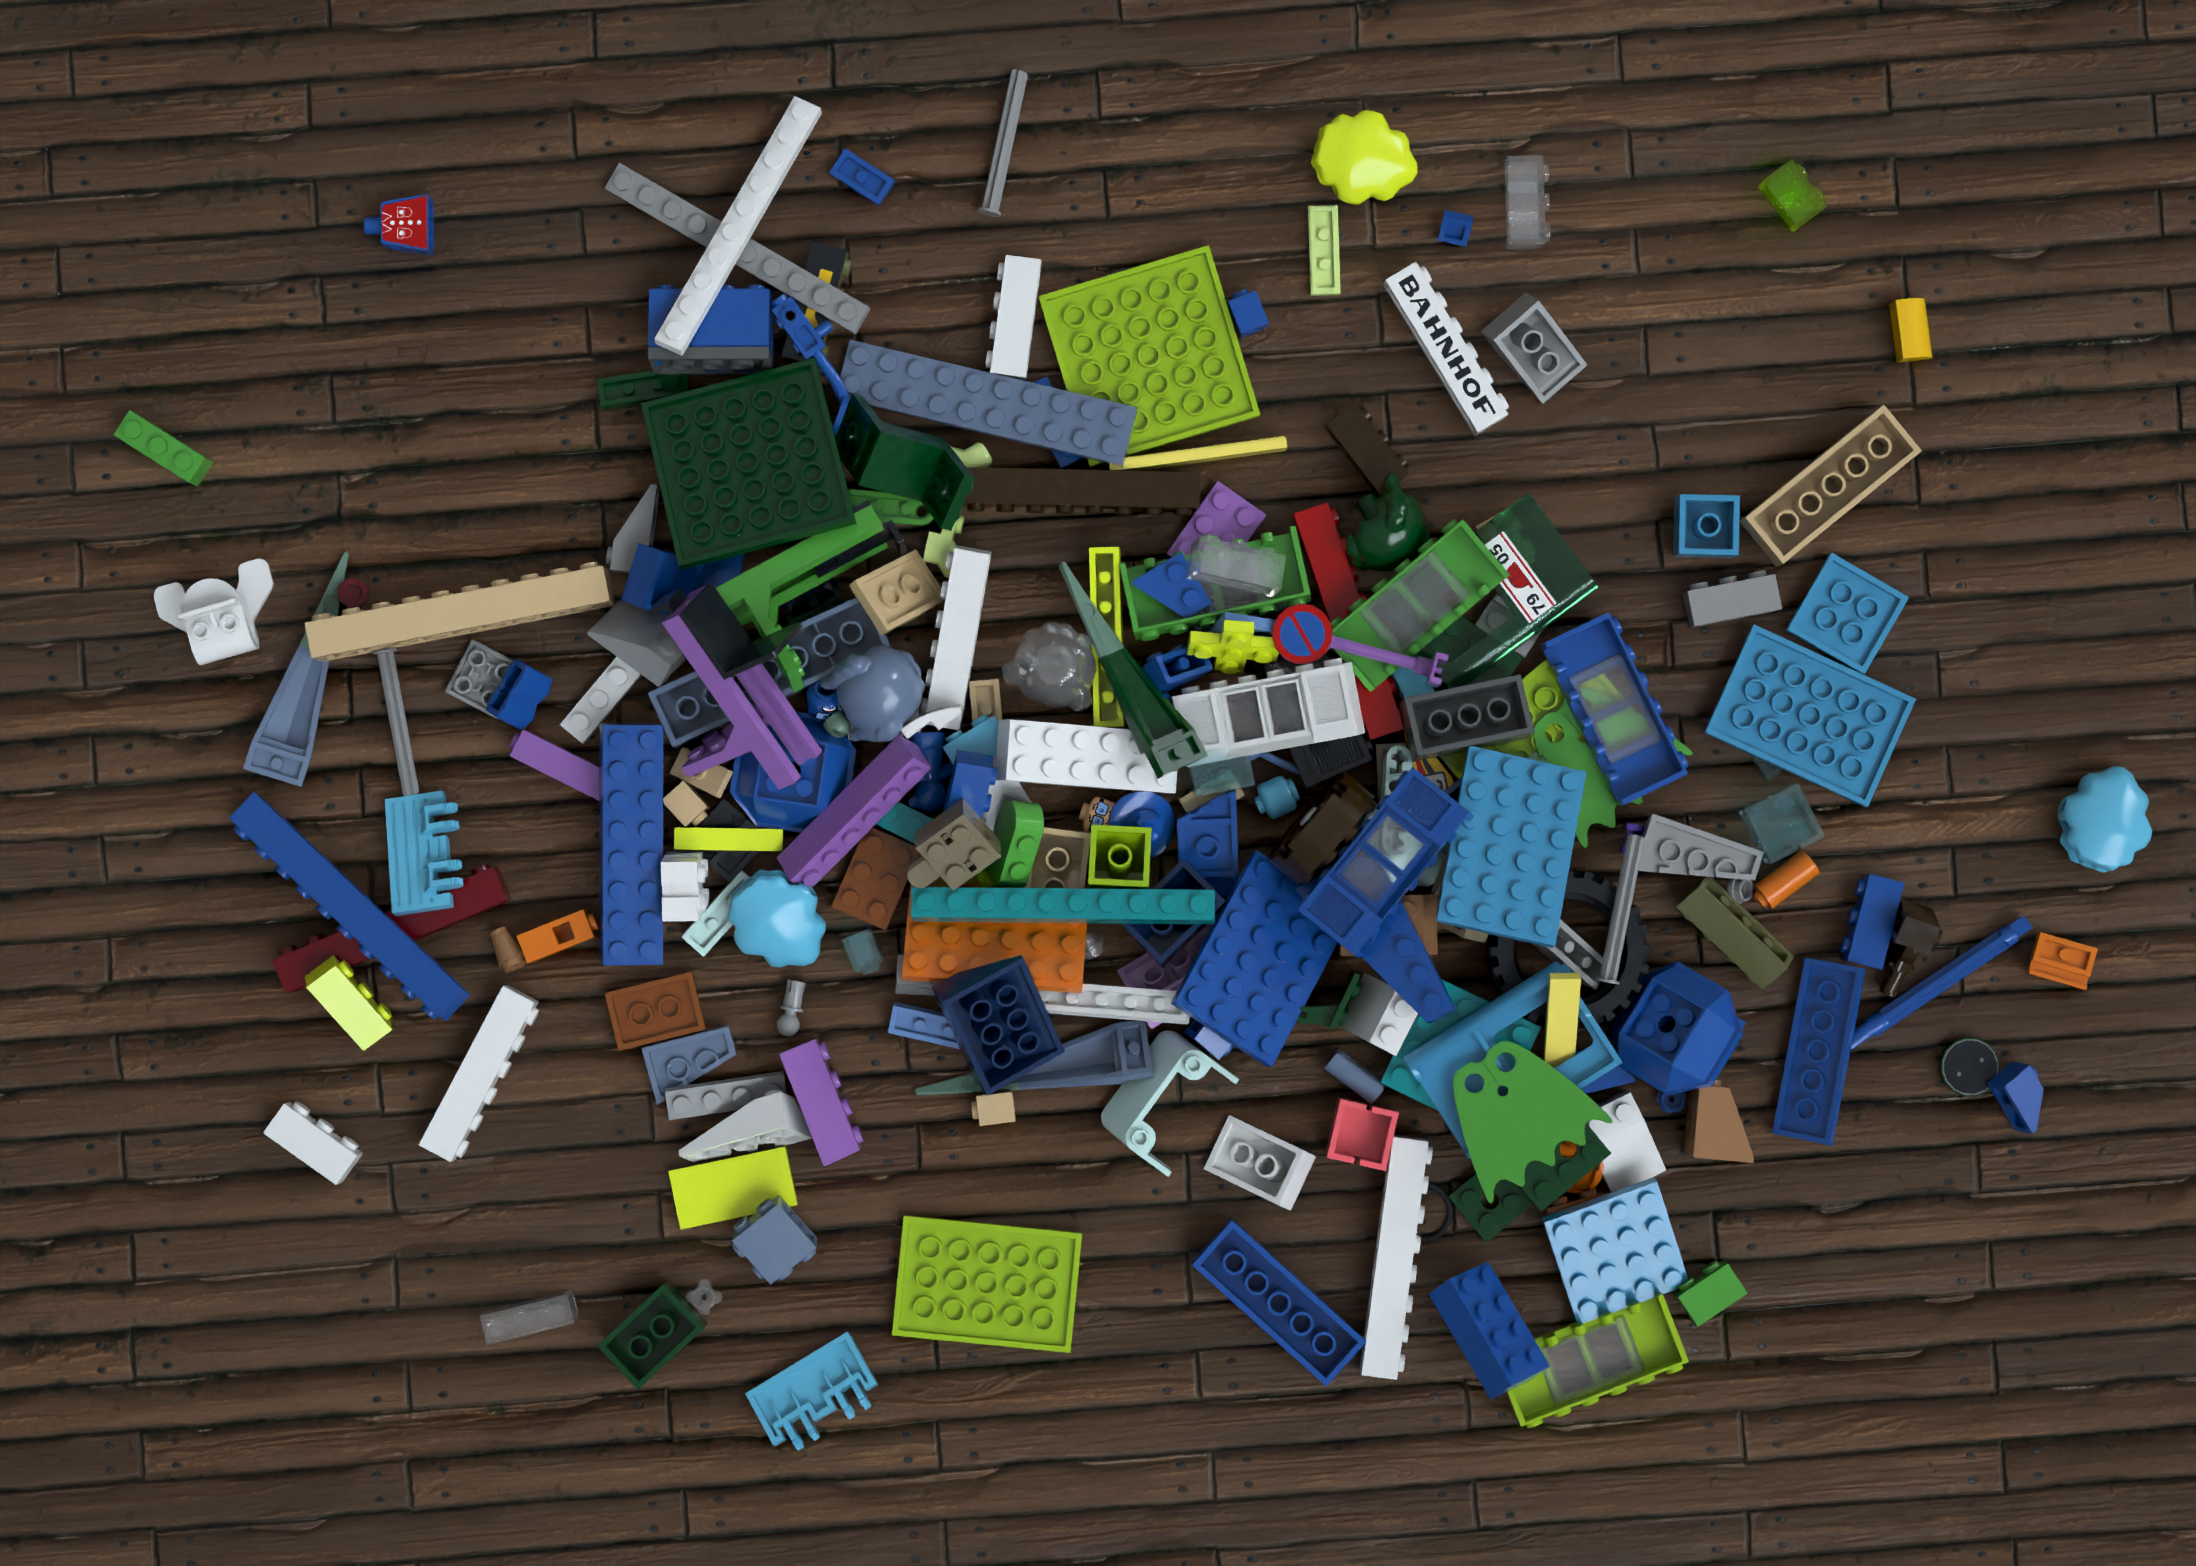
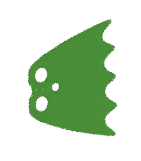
M1579 688L1583 698L1592 705V715L1618 703L1616 700L1588 688ZM1564 698L1563 705L1557 712L1547 713L1535 724L1534 738L1541 762L1586 772L1575 834L1581 845L1587 848V833L1591 824L1599 823L1611 828L1615 827L1614 813L1617 803L1587 743L1578 740L1581 730ZM1629 707L1596 723L1610 753L1652 733L1644 716ZM1550 724H1559L1564 729V736L1559 742H1550L1546 738L1545 731ZM1676 738L1672 741L1677 752L1682 751L1684 755L1693 754L1688 747ZM1639 797L1631 802L1642 804L1643 800L1642 797Z
M1499 1042L1487 1051L1485 1059L1478 1063L1470 1062L1454 1075V1097L1463 1136L1477 1177L1489 1203L1493 1202L1495 1185L1500 1180L1505 1179L1523 1187L1525 1184V1168L1531 1161H1541L1549 1166H1554L1555 1148L1561 1141H1570L1584 1146L1586 1144L1585 1125L1588 1121L1613 1122L1611 1117L1567 1077L1529 1050L1513 1042ZM1510 1053L1514 1056L1516 1064L1511 1071L1504 1072L1497 1067L1496 1060L1500 1054ZM1478 1074L1483 1078L1484 1086L1481 1091L1472 1093L1466 1089L1465 1079L1468 1075ZM1499 1086L1507 1087L1508 1094L1506 1096L1498 1094Z

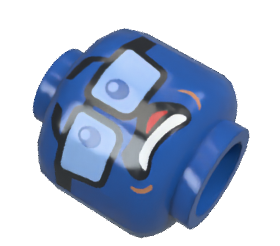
M821 680L808 687L806 692V708L813 719L825 722L831 715L843 712L844 710L838 702L835 689L826 690L820 685Z

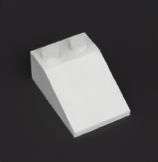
M1624 1090L1597 1104L1613 1121L1612 1123H1605L1600 1120L1587 1122L1589 1127L1612 1153L1603 1160L1604 1171L1602 1176L1610 1193L1666 1171L1646 1122L1631 1092Z
M1229 1115L1204 1170L1291 1211L1316 1156Z

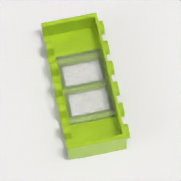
M1658 1292L1654 1294L1655 1297L1641 1303L1637 1300L1627 1304V1308L1613 1313L1608 1311L1598 1315L1599 1318L1586 1323L1574 1322L1535 1337L1534 1340L1550 1367L1530 1381L1506 1392L1518 1424L1521 1427L1525 1425L1527 1428L1536 1427L1544 1422L1543 1418L1553 1414L1555 1417L1564 1416L1572 1411L1571 1407L1582 1404L1583 1407L1597 1403L1602 1395L1608 1393L1611 1396L1618 1395L1627 1391L1626 1386L1638 1382V1385L1647 1384L1655 1380L1654 1375L1664 1371L1666 1374H1672L1682 1370V1364L1688 1363L1689 1360L1664 1295Z

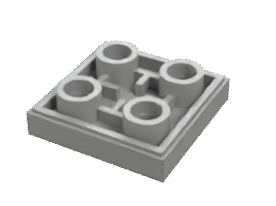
M472 639L445 692L499 719L486 710V706L492 693L501 684L503 675L513 660Z

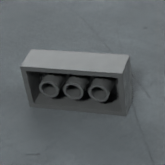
M1521 674L1406 697L1399 704L1412 762L1465 752L1469 746L1484 748L1528 739L1534 733Z

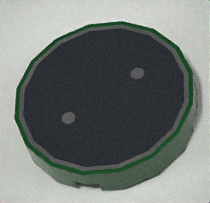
M1962 1037L1954 1040L1943 1049L1941 1054L1939 1074L1942 1082L1950 1091L1962 1096L1976 1097L1986 1093L1990 1089L1987 1082L2000 1072V1061L1996 1051L1987 1042L1978 1038Z

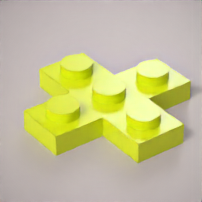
M1224 620L1221 633L1191 631L1187 644V655H1195L1200 659L1214 657L1213 670H1219L1226 674L1243 672L1247 659L1255 660L1258 663L1276 662L1279 652L1275 648L1272 637L1253 636L1254 622Z

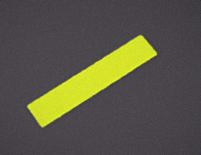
M675 827L674 849L782 851L783 829Z

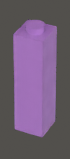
M523 729L521 734L517 732L514 735L509 746L512 749L510 757L599 801V765L529 730Z

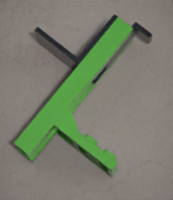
M867 500L853 508L857 524L795 540V546L716 587V589L741 626L752 621L760 636L765 637L782 629L777 624L779 606L887 549V541L892 539L900 553H906L905 541L892 519L882 524ZM787 644L774 660L793 693L804 688L801 677L805 673L793 648L790 649Z

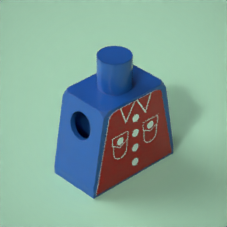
M428 194L381 202V217L364 218L365 234L381 235V244L385 248L434 256V200Z

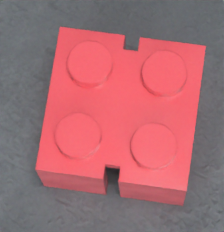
M1338 1097L1325 1156L1354 1164V1156H1357V1163L1359 1165L1386 1171L1399 1112L1370 1104L1369 1110H1367V1105L1363 1102Z

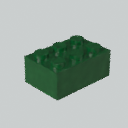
M667 1280L597 1346L639 1390L702 1331L708 1323Z

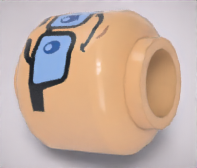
M1101 797L1093 798L1090 804L1084 802L1079 815V820L1084 821L1083 831L1091 833V824L1108 825L1109 814L1115 802Z

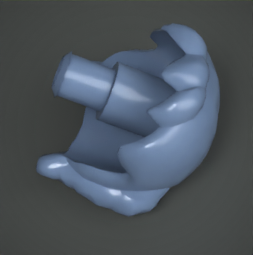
M884 645L873 646L862 655L851 654L847 656L842 662L837 664L830 675H826L820 681L822 688L826 690L835 689L838 702L848 720L855 726L849 733V738L852 741H893L900 733L902 726L917 712L925 690V684L921 679V669L914 661L913 656L906 651L896 650Z

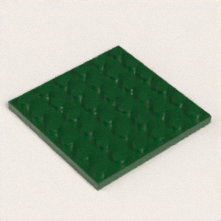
M815 358L641 403L680 570L857 524Z

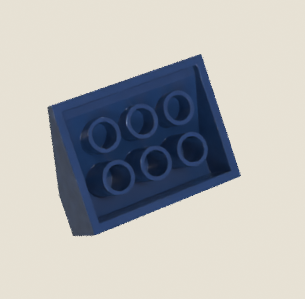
M1021 955L958 972L932 987L974 1080L987 1096L1065 1052Z

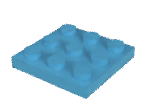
M1829 553L1785 631L1864 675L1909 597L1834 553Z

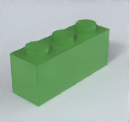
M131 410L128 411L114 433V436L197 487L214 463L206 456Z

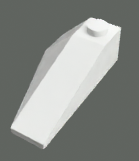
M772 1090L766 1092L764 1097L752 1100L678 1151L680 1157L696 1162L729 1156L731 1149L753 1152L758 1151V1145L775 1143V1147H781L811 1139L812 1136L795 1098L783 1093L781 1090Z

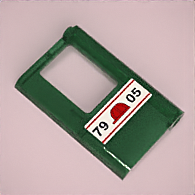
M1529 492L1474 532L1510 574L1495 587V590L1509 607L1512 615L1507 621L1451 662H1446L1444 665L1437 663L1436 667L1442 668L1441 674L1438 675L1449 689L1468 685L1599 589L1594 579ZM1432 564L1405 583L1424 607L1451 589ZM1449 568L1446 569L1450 575L1453 574ZM1398 590L1383 599L1386 605L1382 609L1392 622L1397 619L1411 638L1420 631L1414 622V616L1417 612ZM1430 642L1420 650L1428 659H1432L1437 653Z

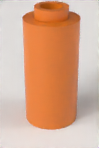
M1800 850L1753 886L1756 892L1752 895L1762 908L1768 906L1770 909H1773L1820 872L1812 859L1803 850Z

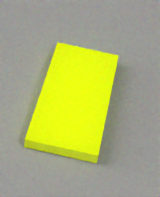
M786 1146L668 1171L680 1230L753 1215L757 1212L756 1208L767 1198L772 1200L777 1195H780L790 1207L798 1205Z

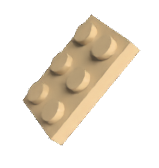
M916 549L856 579L849 585L881 636L945 602V599H940L942 588Z

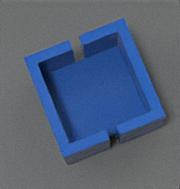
M638 543L621 601L649 610L662 596L679 588L687 596L690 592L697 589L705 564L680 570L676 553ZM666 610L660 612L661 614L668 615Z

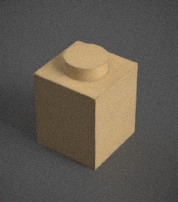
M684 780L663 798L665 806L685 827L693 825L696 828L708 817L706 811L710 806Z
M1012 1090L993 1092L988 1096L986 1093L977 1094V1101L971 1102L973 1120L979 1119L980 1126L1016 1121Z

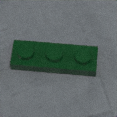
M650 370L597 379L602 410L641 405L644 402L689 391L687 374H654V371Z

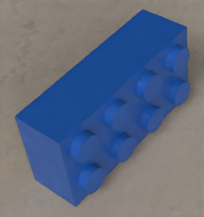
M1489 1262L1448 1279L1429 1293L1490 1400L1530 1381L1550 1367Z

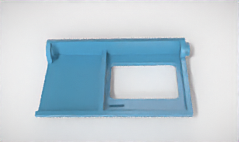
M1558 961L1553 962L1403 1057L1412 1074L1423 1086L1468 1159L1471 1157L1463 1136L1454 1097V1075L1470 1062L1478 1063L1485 1059L1487 1051L1496 1045L1493 1040L1496 1033L1547 1002L1549 973H1572L1566 962L1562 965ZM1580 997L1578 1016L1592 1036L1593 1042L1584 1050L1556 1066L1555 1069L1578 1088L1582 1089L1623 1062ZM1500 1054L1496 1060L1497 1067L1504 1072L1511 1071L1512 1068L1503 1054ZM1470 1074L1466 1077L1465 1087L1469 1092L1477 1093L1483 1089L1484 1080L1480 1075ZM1499 1086L1497 1092L1500 1096H1506L1508 1089L1506 1086Z

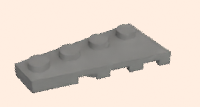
M1649 814L1642 835L1644 837V844L1638 871L1755 880L1764 852L1655 814Z

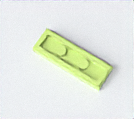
M1338 205L1308 206L1310 296L1340 295Z

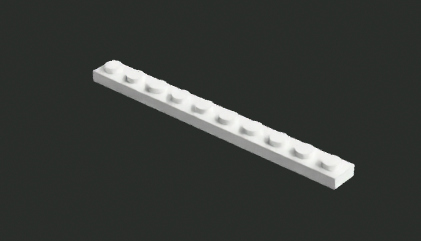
M794 96L654 338L657 345L683 356L821 116L820 107Z

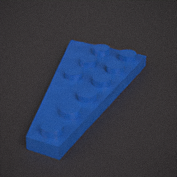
M1365 852L1353 858L1340 874V876L1375 904L1393 884L1387 869ZM1319 877L1295 890L1303 897L1310 889H1315L1320 882ZM1401 899L1397 903L1400 905L1399 909L1393 915L1389 913L1380 924L1379 928L1381 930L1374 939L1370 937L1360 949L1361 957L1430 1024L1455 1011L1456 1008Z

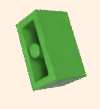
M1717 1260L1710 1262L1702 1268L1704 1273L1695 1279L1689 1277L1677 1286L1679 1290L1673 1293L1691 1321L1698 1327L1748 1294L1729 1264L1723 1260L1720 1262Z

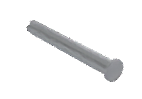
M1013 69L1010 73L982 207L978 208L979 213L987 216L1001 217L999 207L1028 77L1025 71Z
M397 648L374 651L373 655L378 657L402 792L404 796L419 794V787L394 652L397 651Z
M1629 834L1627 836L1600 976L1595 978L1598 981L1618 985L1620 983L1616 980L1644 844V837L1640 835Z

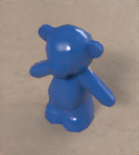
M945 732L915 733L908 740L918 745L930 764L931 769L918 781L914 790V796L908 800L907 804L912 809L918 808L927 812L938 811L944 807L947 796L942 781L952 774L953 769L951 760L942 766Z

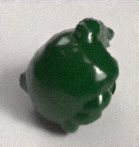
M1393 473L1385 477V493L1379 499H1377L1376 494H1366L1356 503V508L1359 509L1364 519L1358 525L1355 538L1348 534L1345 546L1348 555L1351 557V563L1363 571L1369 569L1380 572L1395 571L1394 569L1407 558L1411 562L1421 555L1418 549L1429 541L1430 533L1427 529V521L1420 504L1413 495L1402 491L1398 478Z

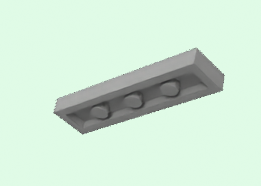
M784 1071L665 1088L669 1120L739 1110L752 1100L764 1097L766 1092L772 1090H781L787 1094Z

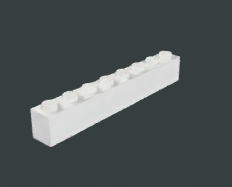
M1394 1135L1385 1172L1364 1338L1366 1343L1362 1346L1359 1369L1361 1375L1397 1380L1398 1372L1404 1371L1405 1354H1401L1402 1342L1407 1343L1409 1335V1325L1405 1324L1406 1313H1411L1413 1295H1408L1410 1283H1415L1417 1265H1412L1414 1253L1419 1254L1421 1236L1416 1235L1417 1225L1423 1224L1425 1206H1420L1421 1195L1427 1194L1429 1177L1424 1176L1425 1165L1431 1164L1433 1147L1428 1146V1140L1424 1138Z

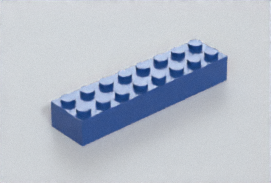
M599 723L600 963L603 966L663 965L661 861L663 859V725L660 723Z

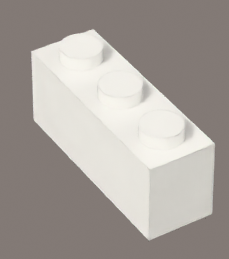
M295 1101L294 1104L292 1102L284 1103L263 1133L335 1185L342 1183L363 1154L357 1149L359 1145L347 1136H343V1138L333 1132L335 1128L321 1118L318 1121L309 1115L310 1110L298 1101Z

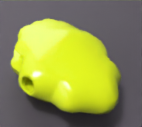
M1363 110L1353 117L1340 114L1319 130L1311 165L1316 170L1319 182L1323 185L1331 186L1337 198L1343 202L1359 205L1370 197L1381 201L1390 200L1398 190L1412 183L1418 174V164L1410 151L1408 137L1404 132L1390 129L1381 113Z

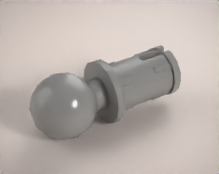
M787 979L783 1005L779 1007L784 1009L785 1012L777 1021V1029L783 1036H793L800 1028V1022L796 1017V1013L803 1012L801 1004L806 982Z

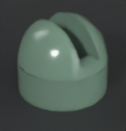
M837 712L824 722L823 727L832 737L841 738L849 731L850 724L843 712Z

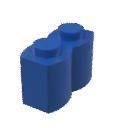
M515 659L506 669L501 684L492 693L486 710L506 723L523 730L534 719L537 704L548 695L552 679L543 672Z

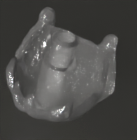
M1047 622L1039 629H1031L1025 632L1021 638L1014 658L1002 667L1004 681L1010 686L1019 687L1026 697L1047 707L1061 708L1068 706L1074 711H1083L1092 703L1089 690L1097 670L1095 657L1091 651V638L1086 634L1076 633L1074 628L1066 623Z

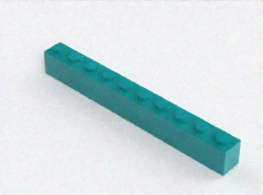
M911 887V918L914 922L1214 925L1215 890L958 887L953 891L950 887H925L923 889Z

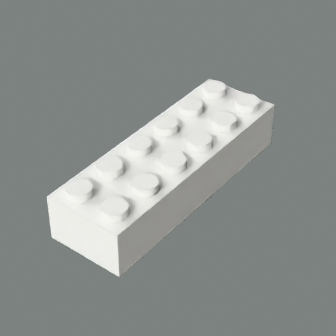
M1012 719L998 721L995 764L998 772L996 780L1127 791H1148L1153 793H1176L1177 771L1158 779L1145 753H1140L1130 729Z

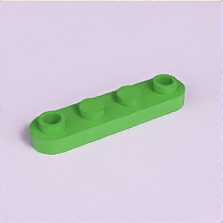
M848 489L852 507L854 508L868 500L882 523L892 519L894 524L927 526L934 521L928 510L927 514L923 517L916 514L917 508L924 506L921 501L887 492Z

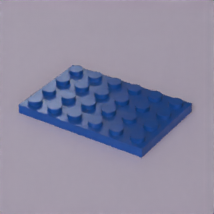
M1254 851L1170 1004L1268 1068L1274 1065L1302 1011L1300 1008L1305 1006L1338 942L1298 910L1302 905L1300 904L1302 896L1295 889L1303 884L1301 882L1296 884L1277 868L1268 857L1259 851Z

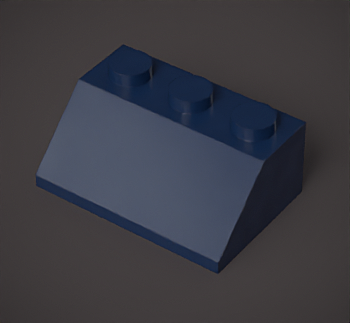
M1184 859L1153 888L1214 890ZM1216 891L1215 916L1221 911L1226 902ZM1207 924L1121 925L1141 948L1163 968Z

